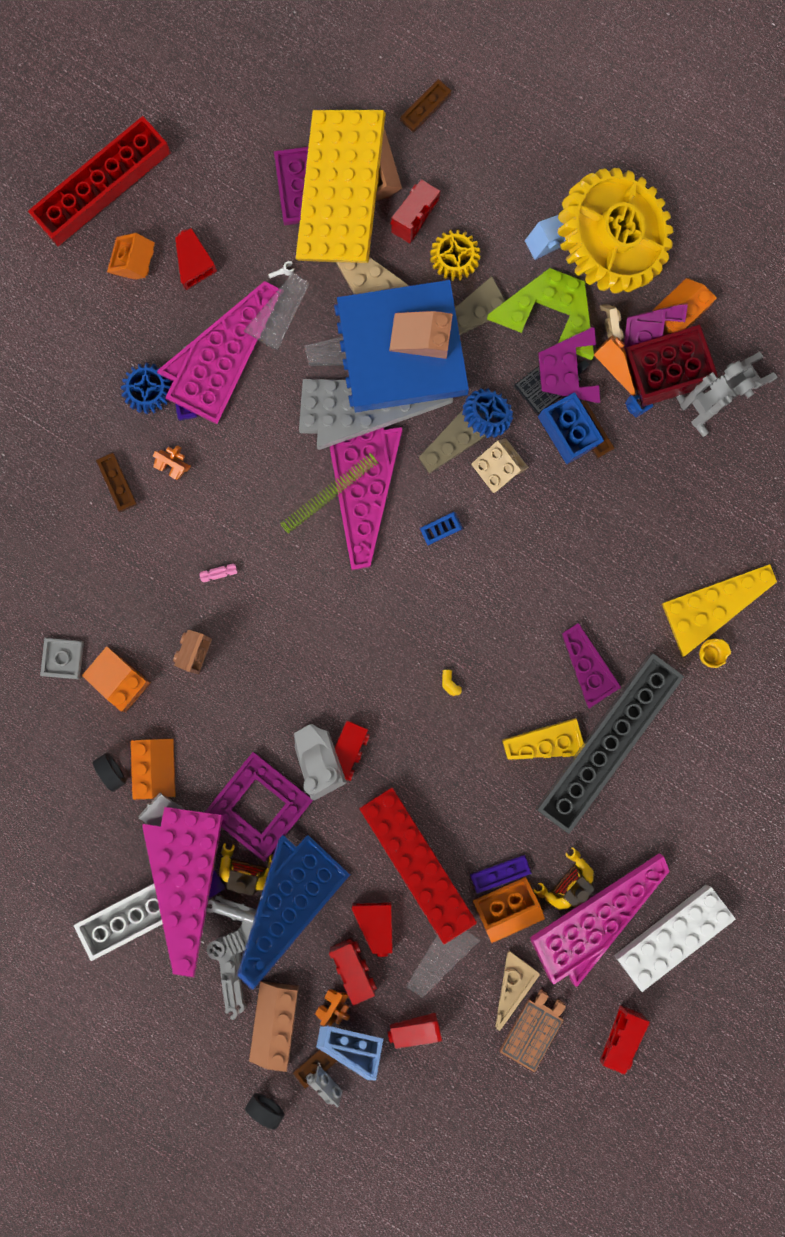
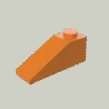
M611 336L595 350L594 356L631 395H634L636 387L624 349L625 345L618 337L614 338Z

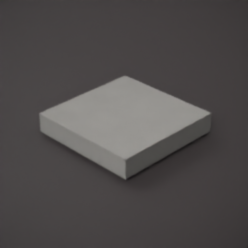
M44 638L40 676L80 680L84 641Z

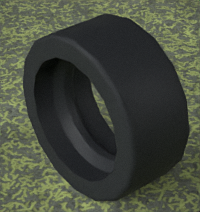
M105 753L93 761L96 773L110 791L114 792L126 784L124 774L109 754Z
M259 1093L253 1094L245 1108L253 1120L272 1130L277 1129L285 1116L283 1109L277 1103Z

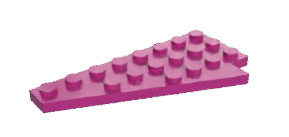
M660 853L530 937L546 974L553 985L568 975L575 987L582 982L670 872L664 856Z

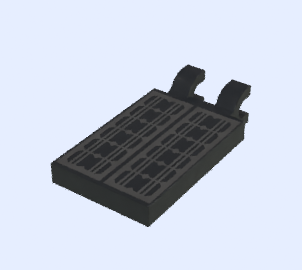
M583 360L577 366L579 382L582 381L579 375L584 373L590 366L586 360ZM539 366L514 385V388L537 416L543 409L549 407L562 397V395L541 391Z

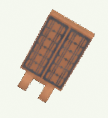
M542 989L539 990L534 1001L528 998L500 1048L502 1054L533 1072L536 1071L563 1022V1018L560 1015L566 1007L565 1003L559 999L556 1000L552 1009L543 1005L549 996Z

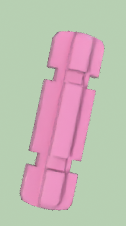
M229 564L227 567L221 566L210 569L209 572L207 570L200 572V579L202 582H207L210 579L215 580L226 577L228 574L234 575L237 574V567L235 564Z

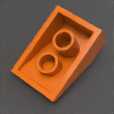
M108 646L105 647L82 675L103 697L121 712H127L151 683Z

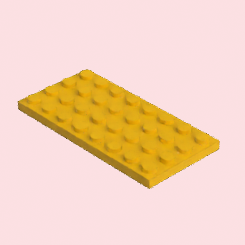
M313 110L296 259L298 261L369 262L386 115L384 110Z

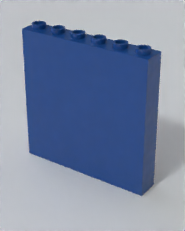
M450 280L337 297L338 304H335L334 308L336 316H340V322L337 323L338 333L343 334L340 346L341 352L346 353L343 365L344 370L349 372V377L345 378L347 389L351 388L352 395L348 397L350 407H354L355 413L468 395L469 387ZM437 311L453 314L447 359L389 351L395 313Z

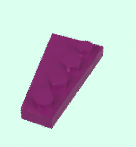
M308 147L274 151L284 225L298 224L301 220Z
M579 623L562 633L588 709L621 688Z

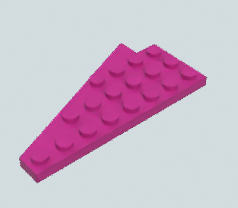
M264 281L164 364L157 373L173 381L165 399L218 424L281 289Z
M383 427L330 446L335 480L342 489L343 487L339 481L345 487L346 485L340 476L349 485L343 474L350 482L352 481L346 472L352 478L353 476L350 471L357 477L353 469L360 475L354 465L363 473L357 462L365 471L366 469L360 460L369 468L363 460L364 458L370 464L367 459L368 457L374 463L369 453L378 462L376 466L372 463L373 468L370 467V470L364 471V475L361 473L362 477L358 475L359 479L355 478L356 482L353 481V484L350 483V486L344 487V491L341 489L338 492L351 570L371 567L401 439L402 427L384 430Z
M164 807L161 826L143 824L142 828L173 974L195 977L223 816Z

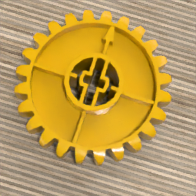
M613 168L610 171L600 169L596 173H589L570 189L569 195L562 202L564 210L558 215L559 221L564 224L557 229L558 235L565 237V241L560 244L561 250H569L570 253L566 257L567 263H576V275L580 276L585 273L586 283L592 285L597 282V287L601 291L610 288L612 293H620L623 290L625 292H632L650 283L663 270L662 265L669 260V254L666 251L673 247L672 240L667 238V236L673 233V227L666 224L671 215L668 211H662V207L665 205L664 199H656L654 196L657 193V189L654 186L647 189L645 187L647 182L643 177L635 181V175L630 170L622 174L619 168Z

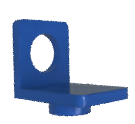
M638 394L634 397L633 395L629 396L625 402L627 410L635 418L653 407V404H650L641 409L636 401L639 399Z

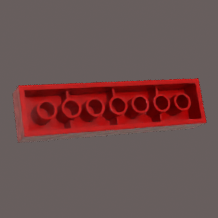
M142 116L29 209L28 212L58 247L171 153L168 144L145 117Z
M393 788L359 808L443 945L477 924L473 914Z

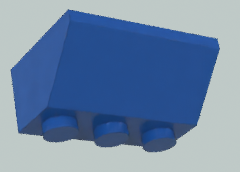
M575 392L543 409L538 416L566 465L604 442Z

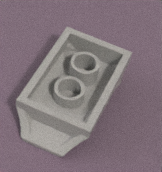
M309 724L294 733L295 751L305 780L304 790L310 795L312 800H317L347 783L329 731Z

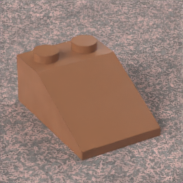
M437 311L395 313L389 351L447 359L453 314Z
M187 630V633H183L180 643L182 646L180 651H176L174 655V666L199 675L212 639L204 634Z

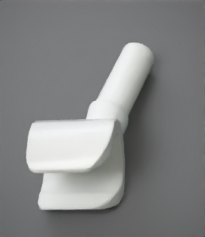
M285 262L282 269L268 274L269 278L282 274L291 276L294 273V269L287 270L286 268L292 266V262Z

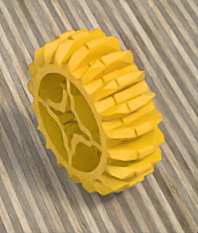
M458 229L456 234L449 230V235L443 232L442 238H436L437 243H433V249L430 250V255L432 256L430 261L434 263L433 269H438V275L444 273L445 279L451 276L452 281H454L455 277H458L460 281L462 280V275L468 278L469 273H474V268L478 267L479 263L477 261L480 260L481 256L479 255L480 248L477 247L478 242H472V235L467 238V232L465 231L461 235ZM450 244V249L440 254L442 249ZM453 249H454V253H456V256H458V259H457V260H456L455 255L453 254ZM466 257H471L465 265L460 266L462 260H465ZM445 263H450L453 265V267L448 266Z

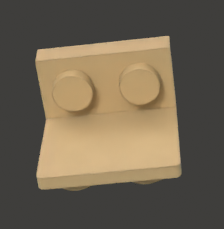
M506 438L495 442L472 463L473 468L493 493L501 489L517 474L529 468Z

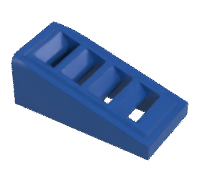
M452 512L421 527L420 530L427 545H431L463 530V526L456 512ZM451 518H452L453 523H454V525H455V527H456V528H454V529L452 528V526H451V524H450V522H449V519H451ZM443 522H445L449 530L448 532H445V529L442 525ZM436 525H438L442 535H438L435 529ZM429 528H431L432 533L435 537L433 539H431V536L427 530Z

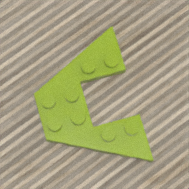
M549 268L487 316V320L522 333L535 302L570 315L559 339V342H562L590 328L585 281ZM593 345L576 347V354L593 360Z

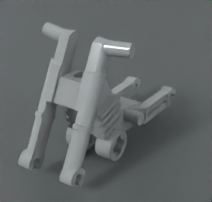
M760 351L742 362H732L724 371L726 374L718 379L714 373L706 376L686 397L684 395L676 396L683 411L692 404L698 411L699 415L691 423L703 437L709 433L703 424L716 415L723 407L731 403L734 398L744 394L749 398L754 395L752 389H757L777 379L774 372L760 378L751 364L763 358ZM710 386L711 390L704 394L703 391Z
M218 895L215 897L216 900H208V904H211L212 908L207 907L206 912H215L230 917L234 921H242V925L238 930L226 936L218 937L207 946L208 956L211 959L218 960L220 963L225 1013L228 1014L232 1011L233 1015L230 1019L233 1020L246 1008L241 978L237 974L240 962L242 961L241 952L245 951L257 909L245 906L244 903L239 904L227 900L223 896Z

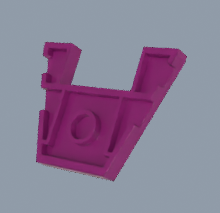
M688 303L628 316L624 340L625 351L626 347L662 337L665 320L685 322Z
M590 327L581 333L538 352L541 391L562 396H569L575 392L581 400L600 403L599 385L579 387L576 347L596 345L594 327Z

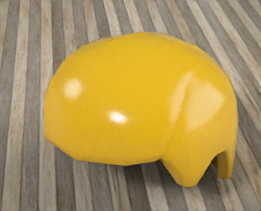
M715 638L705 641L699 651L701 662L711 668H718L726 664L727 657L731 654L729 644L723 639Z

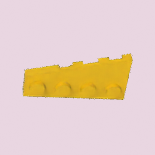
M576 718L502 740L508 760L532 759L536 757H571L584 744Z

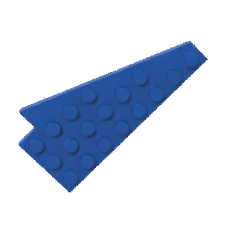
M284 835L278 839L237 974L252 990L350 876L309 835L297 847Z

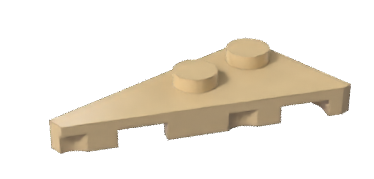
M609 304L600 305L601 311H606L608 317L604 323L608 338L613 336L623 340V331L619 328V321H621L620 311Z
M510 950L507 952L495 1025L499 1031L540 975L538 971Z

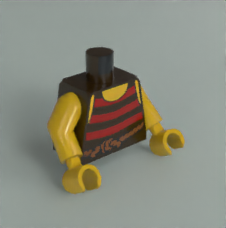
M224 843L221 851L224 857L221 858L219 876L224 882H227L226 888L248 895H254L258 890H263L273 854L269 856V868L230 859L234 852V844L231 850L225 848L226 843Z
M573 847L571 849L574 851V854L570 856L568 853H565V855L571 861L576 862V864L568 870L551 889L550 893H548L547 888L542 883H538L542 888L541 891L537 892L534 889L539 898H546L547 902L560 910L578 907L588 900L589 895L595 889L592 884L593 869L583 858L580 859V852Z

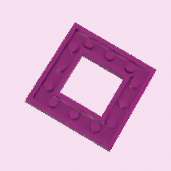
M252 752L204 813L222 815L221 827L265 862L276 848L278 839L289 832L313 800L255 752ZM255 780L259 781L286 803L263 833L259 832L232 810Z

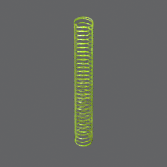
M369 453L372 460H375L374 463L376 462L378 464L374 456L371 453ZM363 458V460L366 462L367 466H368V467L370 466V467L373 468V465L371 466V465ZM351 471L350 473L352 474L353 478L346 472L350 480L356 482L355 478L357 477ZM333 485V487L335 488V490L337 491V493L340 492V491ZM330 487V489L332 490V492L334 493V495H332V494L330 493V491L327 489V491L329 492V494L331 495V497H332V496H333V497H336L335 494H337V493H336L331 487ZM280 522L281 526L285 527L284 530L290 533L291 529L286 524L284 525Z

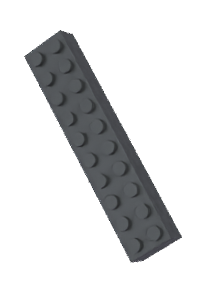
M649 654L535 810L570 834L684 676L655 654Z

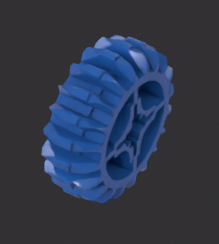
M138 363V369L136 370L134 367H131L133 372L131 374L126 372L128 379H122V382L126 384L121 386V389L124 391L122 396L126 398L125 403L127 405L130 404L132 410L137 409L138 413L144 410V413L148 414L149 409L156 413V407L162 410V403L168 405L165 397L172 381L157 373L161 367L157 369L156 364L150 367L149 363H145V366L142 367ZM150 375L160 379L161 385L152 383ZM142 377V380L139 383H135L139 378ZM133 392L142 394L143 402L135 399ZM158 394L156 398L151 400L153 395Z
M481 388L478 391L472 392L467 397L466 402L463 404L464 410L462 415L465 416L464 422H469L468 428H473V433L479 432L480 437L485 434L486 438L491 436L495 438L508 430L513 419V411L510 410L511 405L507 404L508 399H503L502 394L497 395L496 390L490 392L489 388L485 389V391Z

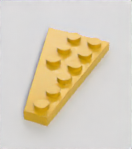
M770 564L662 603L682 657L686 656L777 582Z

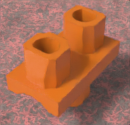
M178 445L174 449L168 447L166 452L163 450L154 452L153 457L156 459L153 467L164 471L167 465L171 466L172 469L169 476L175 480L180 479L184 472L189 471L191 466L183 462L185 455L180 453L182 448Z
M333 989L328 990L325 999L331 1002L329 1009L320 1005L315 1013L321 1020L320 1024L322 1026H332L334 1022L340 1024L342 1019L349 1020L350 1016L346 1013L349 1006L344 1004L348 998L347 993L338 992Z

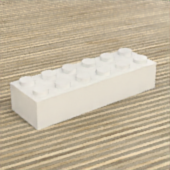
M154 883L74 925L90 961L162 925Z
M704 885L621 949L614 957L635 985L643 992L736 919L712 887Z

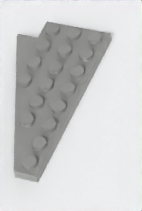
M303 379L299 432L318 434L317 450H321L453 403V398L355 413L354 407H350L348 396L352 395L351 388L347 389L346 380Z

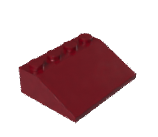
M700 325L626 347L642 407L692 392L703 381L702 379L711 373H714L718 378Z

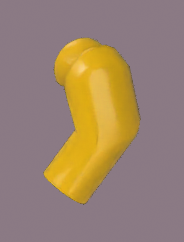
M443 670V689L452 696L460 695L462 688L452 681V670Z

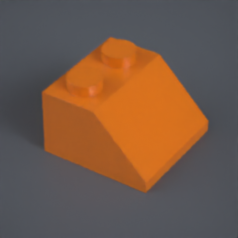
M138 233L116 237L107 272L135 280L146 278L149 272L150 259L154 254L155 242Z

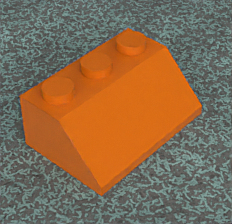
M686 278L652 311L688 303L685 322L665 320L663 335L665 336L689 328L712 306L717 297L704 284Z
M174 739L132 740V800L154 799L159 793L166 797H176Z
M526 877L473 900L491 943L545 920L541 906Z

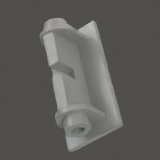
M318 1066L315 1074L310 1073L306 1077L307 1084L315 1091L319 1090L318 1094L327 1104H334L336 1107H339L343 1090Z

